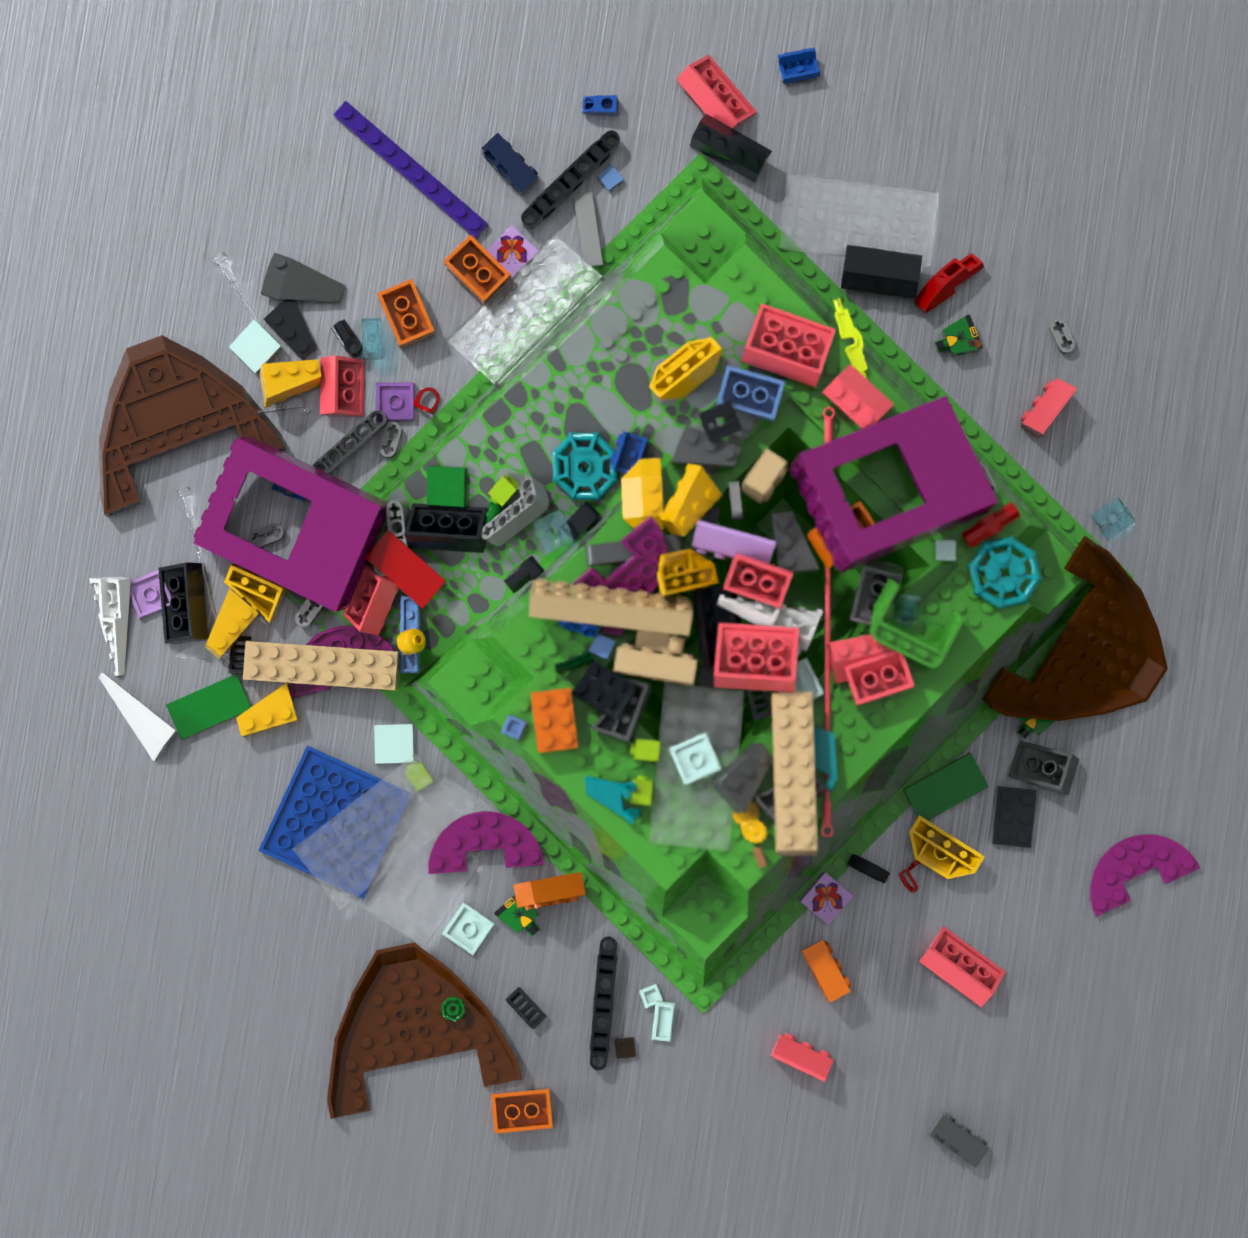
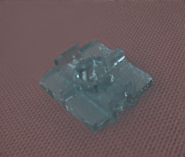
M1118 497L1090 515L1107 540L1135 522L1127 507ZM1112 514H1115L1118 518L1114 523L1108 518Z
M562 510L540 518L533 523L538 534L537 538L541 541L546 554L575 541ZM553 527L557 531V535L554 537L550 531V528Z

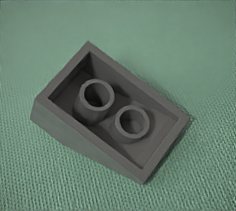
M878 560L865 563L850 620L871 625L874 605L888 578H892L900 585L904 567ZM898 591L896 592V594H895V596H894V598H893V600H892V603H893L894 607H895V603H896Z
M1020 741L1009 777L1049 791L1069 795L1080 759L1071 753Z

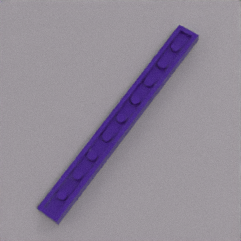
M347 101L333 114L336 119L475 239L488 226L485 220Z

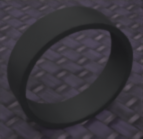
M853 853L847 863L854 869L882 883H885L890 875V872Z

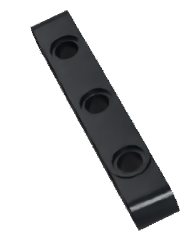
M607 131L582 153L522 213V225L526 229L531 230L550 216L618 149L620 145L619 134L616 131ZM609 137H614L617 142L610 145L606 140ZM582 163H587L590 167L588 170L582 171L579 166ZM553 190H561L562 195L554 197L552 195ZM529 215L535 217V221L530 224L525 222V218Z
M610 936L601 940L597 959L590 1041V1065L597 1071L606 1067L610 1047L617 965V942ZM608 939L614 943V948L610 951L603 948V942ZM601 979H609L611 986L608 989H602L599 984ZM600 1017H604L607 1020V1026L604 1028H599L596 1025V1021ZM596 1056H601L604 1059V1064L601 1067H596L593 1064V1059Z

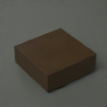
M634 1037L615 1039L617 1059L636 1057Z

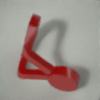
M431 387L421 389L414 400V406L421 408V410L427 413L434 414L440 401L439 393ZM426 391H432L436 396L432 409L420 405L421 397Z
M917 860L913 861L909 867L899 873L902 883L912 893L918 890V886L909 871L921 863ZM905 872L908 878L911 880L914 888L907 882L905 876L903 875Z

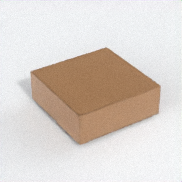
M761 847L752 848L758 868L765 867L767 863Z

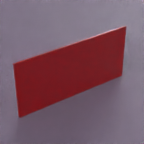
M389 530L385 532L365 557L422 609L446 581Z

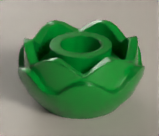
M490 501L489 510L486 513V523L501 513V505Z
M449 997L441 1005L443 1017L447 1020L458 1021L465 1014L466 1008L460 998Z

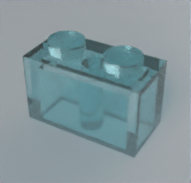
M362 318V357L364 360H383L381 318Z

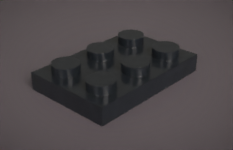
M593 660L572 691V694L616 721L638 687Z
M997 787L992 844L1031 848L1037 790Z

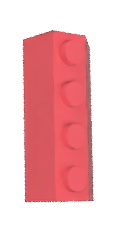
M710 55L690 64L677 78L681 87L688 92L693 101L699 105L705 114L710 115L734 130L738 129L757 113Z
M944 926L919 961L980 1007H983L994 994L1006 971Z

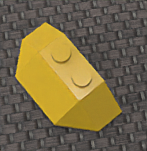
M712 337L687 342L657 366L652 382L649 385L650 389L660 400L684 398L714 374L723 351L722 348Z
M660 458L640 459L621 478L623 519L634 529L651 514L659 524L664 535L663 523L660 520L663 514Z
M691 548L664 554L660 557L657 579L661 596L719 583L714 563L707 561L702 555Z
M920 815L909 831L914 859L946 879L975 873L985 858L979 852Z

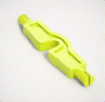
M841 298L835 299L833 302L837 312H835L834 316L840 338L842 340L852 338L855 341L853 345L845 348V353L851 365L868 380L865 372L867 365L862 353V336L853 326L848 309H844Z

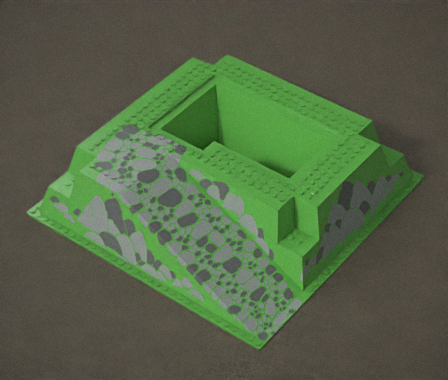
M699 154L601 250L602 267L583 268L361 490L388 503L396 498L405 499L408 502L410 515L413 503L427 504V466L466 467L465 507H481L489 510V503L493 501L488 492L506 474H509L519 484L525 476H530L545 485L549 500L547 510L501 546H496L486 541L484 553L413 549L418 557L446 581L423 609L421 608V631L426 639V645L421 651V673H400L399 691L379 690L503 814L518 820L529 829L537 840L542 853L564 875L582 872L585 896L704 1013L808 909L799 900L819 876L825 871L836 881L850 867L847 863L852 853L861 856L911 805L903 789L954 762L1000 715V713L992 710L982 700L1000 669L1003 667L1032 681L1092 585L1066 571L1064 567L1084 535L1097 544L1099 543L704 154ZM841 298L844 309H848L853 326L860 332L863 339L862 353L867 365L865 372L868 381L894 404L879 422L947 396L979 463L988 468L997 487L995 496L998 503L985 515L875 559L904 567L892 615L893 620L921 634H924L927 627L931 624H939L945 627L953 610L964 616L965 620L938 667L930 668L904 655L914 687L856 707L848 681L835 684L830 664V732L835 734L838 777L833 792L830 791L831 827L833 828V834L830 837H824L821 834V828L823 827V801H825L824 793L816 800L818 855L777 856L776 825L760 807L758 819L767 827L768 835L762 843H750L742 835V826L732 818V809L711 784L752 743H763L774 757L773 718L770 716L754 721L746 689L699 687L702 660L692 589L668 596L676 597L682 595L691 599L693 614L689 636L678 635L677 637L685 639L683 654L694 656L693 659L697 660L693 686L620 675L626 680L632 678L652 687L632 742L635 743V739L660 741L658 762L633 760V755H630V743L594 731L591 728L603 713L572 694V691L591 663H584L583 666L569 671L567 669L561 674L556 672V663L561 661L563 663L567 659L578 655L583 656L584 653L589 652L595 637H587L582 633L566 630L559 626L560 620L529 617V598L532 582L529 581L514 594L503 580L516 571L522 562L533 556L545 570L535 580L546 579L549 582L555 583L557 581H565L571 584L591 567L587 566L585 546L621 541L633 530L623 519L621 478L626 473L618 471L619 481L599 501L596 499H575L573 501L555 481H552L553 458L551 452L565 440L569 432H599L600 436L615 451L618 449L616 445L617 438L623 431L648 438L643 459L660 458L664 512L670 498L674 497L678 489L677 484L679 480L682 481L687 471L685 469L687 465L671 464L685 426L688 425L705 432L699 418V413L716 406L727 365L785 381L773 423L736 413L742 430L722 438L726 442L741 447L734 468L725 469L702 466V468L722 494L712 506L721 509L717 526L774 541L771 515L792 511L819 567L818 571L793 574L782 604H786L787 608L798 609L800 606L805 607L807 611L816 612L817 609L823 611L807 652L803 650L797 657V662L807 658L824 692L823 695L813 699L814 730L815 727L825 730V564L806 537L812 529L816 528V520L807 509V501L799 492L797 480L791 476L790 465L798 454L825 444V419L822 416V412L826 407H831L835 411V415L832 418V440L861 429L823 394V391L851 364L845 353V348L855 343L852 338L844 340L840 338L834 316L837 311L833 300ZM761 303L836 329L816 388L741 362ZM712 337L723 350L714 374L684 398L660 400L649 387L657 366L687 342ZM826 410L825 415L827 417L832 416V412L830 410ZM722 417L716 419L718 426L725 424ZM577 441L579 446H590L591 441ZM596 443L595 449L598 450V451L601 453L602 456L608 455V454ZM572 444L562 454L569 455L574 449ZM896 444L833 469V473L845 496L843 502L847 501L851 507L861 501L875 524L924 504ZM768 449L787 462L785 466L787 470L783 480L778 486H775L773 494L767 503L763 501L760 505L741 492L744 480L765 450ZM610 458L605 460V472L610 474ZM560 459L561 474L565 473V464ZM584 461L580 468L587 472L589 465ZM564 477L563 479L574 488L573 481ZM602 477L596 483L597 489H599L608 479ZM739 481L742 519L732 520L729 482ZM590 487L579 488V492H592ZM520 490L508 504L501 506V512L521 497ZM588 501L601 515L574 541L561 527L583 503ZM1010 502L1017 507L1021 516L1003 527L1004 529L994 536L987 537L972 548H969L963 540L961 534L979 523L978 521L988 514L995 513ZM387 516L374 546L388 530ZM397 522V529L402 531V525ZM663 524L664 536L675 535L671 534ZM697 524L685 536H682L684 550L691 548ZM1014 536V539L1037 552L1036 558L1042 581L1038 583L1027 604L1008 606L999 610L996 609V606L973 593L974 586L968 564H971L984 541L989 542ZM560 539L563 544L557 546L555 540ZM935 541H956V561H935ZM1007 546L994 548L992 551L994 554L1006 552ZM774 547L770 565L777 567ZM1012 547V554L1016 555L1020 559L1026 556L1014 547ZM706 552V555L700 554L707 561L714 563L719 583L699 588L724 585L733 559L726 557L725 560L713 557L714 554ZM988 552L979 566L985 567L991 557ZM1028 559L1023 562L1025 572L1028 575H1032ZM367 561L366 564L374 567L371 562ZM625 562L592 567L606 579ZM863 565L840 573L839 569L835 566L830 568V643L870 635L871 625L850 620ZM1008 568L1000 569L1002 578L1010 576ZM1124 568V570L1133 579V576ZM978 570L981 586L986 584V577L984 571ZM1025 579L1019 587L1022 593L1031 580ZM659 583L651 594L661 593ZM987 587L986 589H984L991 595L998 598L999 593L993 590L992 588ZM400 588L395 595L391 610L388 612L384 626L379 633L396 652H400L397 638L400 634L401 596H408ZM287 589L285 594L299 609L307 599ZM1015 591L1004 593L1003 599L1017 597L1018 595ZM738 594V597L743 598L744 601L755 602L754 599ZM312 601L313 605L310 609H313V607L319 606L320 604ZM323 607L313 621L322 632L339 626H353L343 616L345 609L334 612ZM741 617L743 625H755ZM601 625L599 634L614 640L615 644L607 660L593 653L591 654L594 661L614 672L617 647H622V644L634 646V650L642 651L641 649H635L638 630L623 628L622 636L603 634V625ZM571 688L578 749L538 754L531 693ZM763 691L752 694V697L755 698L764 695ZM768 691L771 706L772 693H779L778 691ZM765 699L754 702L755 706L766 703ZM767 707L756 710L757 714L768 711ZM509 714L527 722L519 741L501 733ZM706 733L722 770L684 785L669 748ZM774 759L754 796L774 788ZM815 770V776L825 786V773ZM589 776L622 784L633 782V779L637 780V776L649 777V781H653L651 806L631 804V798L624 797L625 809L638 808L641 815L639 818L635 817V824L627 823L623 817L587 795L584 778ZM825 827L823 832L825 835H829L831 830ZM757 846L761 847L767 863L762 868H758L752 848Z

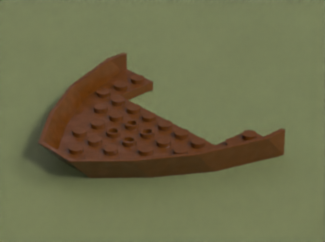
M163 335L126 348L109 391L99 436L100 495L104 515L109 517L111 516L110 513L141 502L128 468L132 464L236 426L240 437L250 436L277 450L282 449L284 451L286 447L280 431L241 384L192 350Z
M1085 535L1064 569L1091 583L1090 589L1032 681L1003 667L1000 669L982 698L992 710L1010 717L1053 721L1103 715L1148 701L1167 671L1168 667L1160 632L1142 590L1108 550Z
M415 942L376 950L352 992L334 1039L327 1095L330 1118L334 1119L336 1117L370 1111L363 1072L477 1049L483 1084L486 1087L522 1080L519 1063L487 1006L450 968ZM449 997H457L464 1002L465 1014L458 1021H450L443 1017L441 1005Z

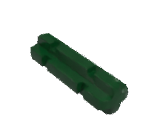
M587 652L583 656L578 655L565 660L563 663L562 661L556 663V672L561 674L567 669L569 671L583 666L584 663L589 664L593 662L592 654Z

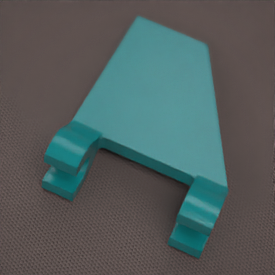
M815 727V770L829 775L825 789L833 792L838 779L835 734Z
M589 776L584 778L588 796L623 817L627 823L635 824V817L639 818L641 816L640 809H625L624 797H632V791H637L636 783L627 782L621 784Z

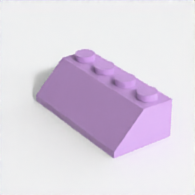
M698 520L691 548H694L695 552L706 555V552L713 553V557L725 560L726 557L733 559L735 554L738 553L770 564L776 541Z

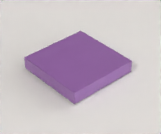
M414 382L376 383V410L384 412L388 417V421H415ZM381 414L376 415V421H383V416Z

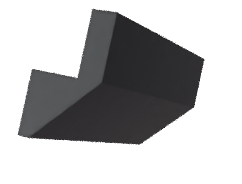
M724 585L692 589L703 668H715L719 623L742 624L740 616L717 604L720 595H724V598L736 600L738 598L737 593L723 589Z

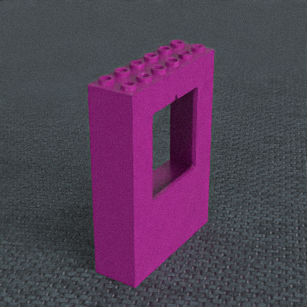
M947 396L798 454L790 465L791 476L797 480L799 492L802 497H805L807 509L814 516L816 528L822 533L825 547L828 551L830 550L833 556V564L839 569L840 573L985 515L998 503ZM896 444L924 504L861 529L848 502H843L845 496L833 473V469Z
M250 436L235 439L230 448L232 452L224 461V471L217 478L216 490L209 497L208 502L210 504L208 509L201 516V520H203L201 526L194 533L195 540L193 543L334 612L347 609L368 561L365 557L373 549L386 519V506L388 502ZM249 471L312 502L288 560L225 530L236 503L233 498H238Z

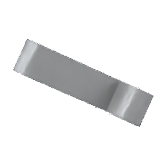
M525 476L519 484L521 497L488 522L482 529L481 537L496 546H501L543 514L549 505L545 485L530 476Z
M396 498L386 506L388 530L408 547L404 533L409 519V506L405 499ZM397 522L402 525V531L397 529ZM374 566L375 572L378 575L385 576L380 570H378Z

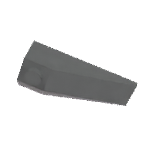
M274 253L267 268L261 295L278 301H285L287 299L297 300V302L310 300L319 303H339L346 286L292 258Z

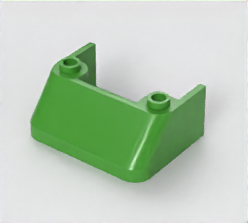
M889 577L874 605L870 627L871 637L877 642L930 668L938 667L946 656L965 617L956 610H953L945 627L939 624H931L927 627L924 634L891 619L894 612L892 600L900 585Z

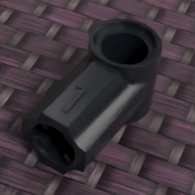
M344 319L334 324L331 329L347 354L353 358L359 357L363 353V345ZM351 344H358L356 351H349Z
M530 556L503 581L515 594L529 581L532 582V580L539 577L545 570L533 556Z

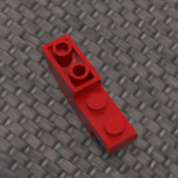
M972 253L960 261L954 258L929 280L914 300V304L926 314L954 295L955 287L983 269V262Z

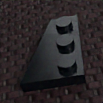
M285 299L264 318V321L302 361L317 349L295 300Z

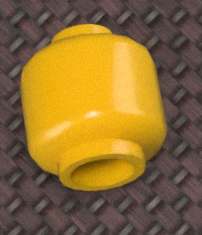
M415 628L401 632L397 638L399 650L406 655L421 652L426 645L425 635L422 631Z

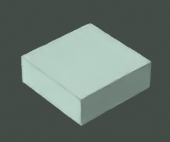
M936 540L935 561H956V541Z
M657 984L639 990L646 1009L654 1006L656 1001H663Z

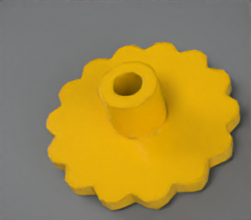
M751 800L745 813H734L732 810V818L742 826V823L747 819H758L760 815L758 812L759 807Z
M751 818L742 823V835L750 843H762L767 838V827L759 819Z

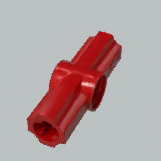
M1010 502L995 513L992 512L979 520V523L961 535L969 548H972L987 537L990 538L1003 530V527L1021 515L1017 507Z

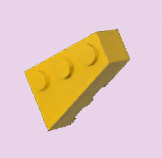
M319 359L262 364L260 380L265 408L278 401H285L293 395H299L319 387L321 380Z
M687 464L685 468L687 471L682 481L679 480L677 484L678 489L674 497L670 498L660 518L671 534L685 536L722 496L702 466Z
M235 563L231 564L224 581L241 598L250 603L253 609L260 612L269 623L276 619L287 588Z
M230 588L205 646L219 660L259 614Z
M284 684L236 718L242 737L299 721L289 684Z

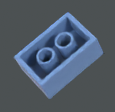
M727 365L716 406L730 400L736 413L773 423L785 381Z

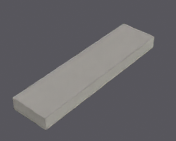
M592 192L573 195L584 269L602 267L603 261Z

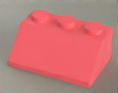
M336 355L321 358L320 415L363 417L364 360Z
M851 364L823 391V394L861 429L878 423L894 405Z
M1058 378L1054 382L1050 380L1043 388L1046 391L1042 397L1038 395L1032 403L1035 406L1032 411L1029 412L1027 410L1022 416L1021 420L1023 423L1020 426L1039 439L1077 388Z
M736 553L725 579L723 589L780 608L793 572Z
M366 564L343 616L360 632L379 636L387 614L391 610L395 595L399 591V587L386 576L378 575L374 567Z
M871 634L827 644L835 684L847 682L845 666L893 650L874 640Z
M895 650L844 667L849 689L856 707L914 687L904 655Z
M785 1033L784 1036L780 1034L770 1056L825 1082L833 1063V1059L830 1058L831 1054L821 1049L818 1053L812 1050L813 1045L804 1041L802 1044L795 1042L796 1037Z

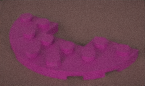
M650 514L621 540V543L633 556L609 577L604 579L591 566L571 585L582 583L588 585V587L605 586L612 590L623 588L629 592L645 591L651 594L658 585L657 574L660 557L667 554L665 538L655 518Z
M339 626L327 629L314 636L306 644L311 646L395 651L389 642L380 635L360 632L355 626ZM290 683L292 699L330 689V686Z
M475 812L455 820L439 835L430 854L428 874L467 871L466 852L504 849L506 868L544 865V859L537 840L530 830L518 820L498 812Z
M1144 834L1119 841L1103 854L1095 866L1091 877L1090 902L1095 917L1131 901L1123 885L1124 882L1157 867L1164 884H1167L1199 869L1198 862L1182 845L1163 836Z

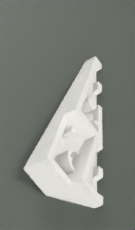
M89 578L90 584H94L96 592L94 600L99 603L100 613L98 615L105 642H109L112 653L109 654V657L114 660L116 668L114 675H125L131 578Z
M720 595L717 603L755 625L799 628L798 647L806 652L823 612L819 609L816 612L807 611L805 607L800 606L798 609L787 608L786 604H782L778 608L757 600L755 602L744 601L741 597H738L736 600L724 598V595Z
M101 673L99 676L100 681L152 760L156 761L177 731L112 679Z

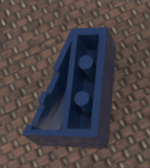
M497 133L481 148L482 155L523 196L538 182V177L536 176L538 172L531 165L528 167L522 155L518 152L516 153L511 148V144Z

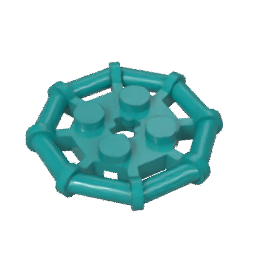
M569 432L565 440L551 452L553 458L552 481H555L573 501L575 499L602 500V496L619 481L618 471L611 469L612 464H610V474L605 472V460L610 458L611 461L613 453L617 451L600 436L599 432ZM577 441H591L590 446H579ZM596 443H597L608 455L602 456L601 453H600L598 450L595 449ZM572 444L574 448L572 452L567 456L562 454ZM560 459L565 464V473L561 474ZM584 461L589 465L587 472L580 468ZM567 477L568 479H571L573 481V484L575 485L574 488H572L563 478ZM602 477L608 479L599 489H597L596 483ZM590 487L592 492H579V488Z
M1014 536L989 542L984 541L971 564H968L974 586L973 593L996 606V609L999 610L1008 606L1027 604L1038 583L1042 581L1036 558L1037 552L1014 539ZM1007 546L1006 552L994 554L992 551L994 548ZM1012 547H1014L1026 556L1020 559L1016 555L1012 554ZM988 552L991 557L985 567L979 566ZM1028 559L1032 575H1028L1025 572L1023 562ZM1008 568L1010 576L1002 578L1000 569ZM978 570L984 571L986 577V584L981 586ZM1025 579L1031 580L1022 593L1019 587ZM987 587L992 588L993 590L999 593L998 598L991 595L984 589H986ZM1015 591L1018 595L1017 597L1003 599L1004 593Z

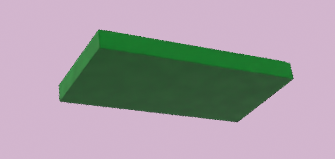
M237 674L166 704L181 740L236 717L251 708Z
M968 753L908 786L903 791L917 817L920 815L926 820H930L989 786L972 754Z

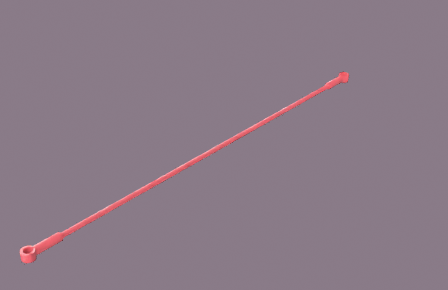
M826 407L822 412V416L825 419L824 443L832 441V418L835 415V411L831 407ZM830 410L832 416L827 417L825 411ZM825 566V730L830 732V659L827 650V644L830 643V569L828 570ZM825 774V784L829 778L828 774ZM828 790L825 792V801H823V827L821 828V834L824 837H830L833 834V828L831 827L830 791ZM825 827L830 828L831 832L829 835L824 834L823 830Z

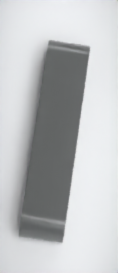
M379 410L371 412L312 466L317 468L319 465H324L326 468L325 472L331 475L387 425V415ZM381 414L383 422L377 425L374 423V417ZM363 427H367L369 430L366 437H361L359 433ZM348 440H353L355 444L351 450H347L345 447V443ZM334 452L340 454V460L336 463H333L331 460V455Z
M664 536L667 554L684 550L682 536ZM621 541L585 546L587 566L623 563L633 556Z

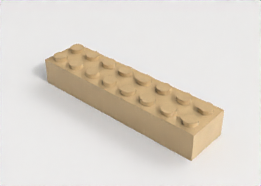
M546 579L532 580L529 598V617L689 636L693 614L691 599L682 595L676 597L661 596V593L654 595L648 594L645 591L629 592L623 588L612 590L605 586L588 587V585L582 583L571 585L565 581H557L555 583L549 582Z
M246 641L243 680L399 691L400 652Z
M812 692L772 693L777 856L818 855Z

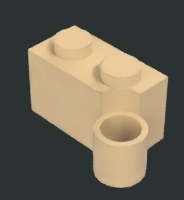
M638 630L635 649L642 650L643 647L654 649V652L662 653V651H668L676 655H682L685 639L677 637L678 634Z

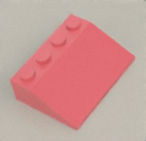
M761 303L741 362L816 388L836 329Z
M719 623L714 687L795 692L799 628Z

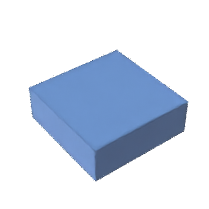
M610 165L597 175V178L608 192L624 180L613 165Z
M598 633L589 652L607 660L615 641Z
M509 714L501 733L519 741L527 722Z

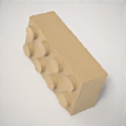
M766 449L744 480L741 492L760 505L763 501L767 503L773 494L775 486H778L785 476L787 462Z
M622 644V647H617L614 672L616 674L693 686L697 660L693 659L694 656L682 654L681 657L673 656V652L662 651L661 654L653 653L654 649L643 647L642 651L634 650V646Z

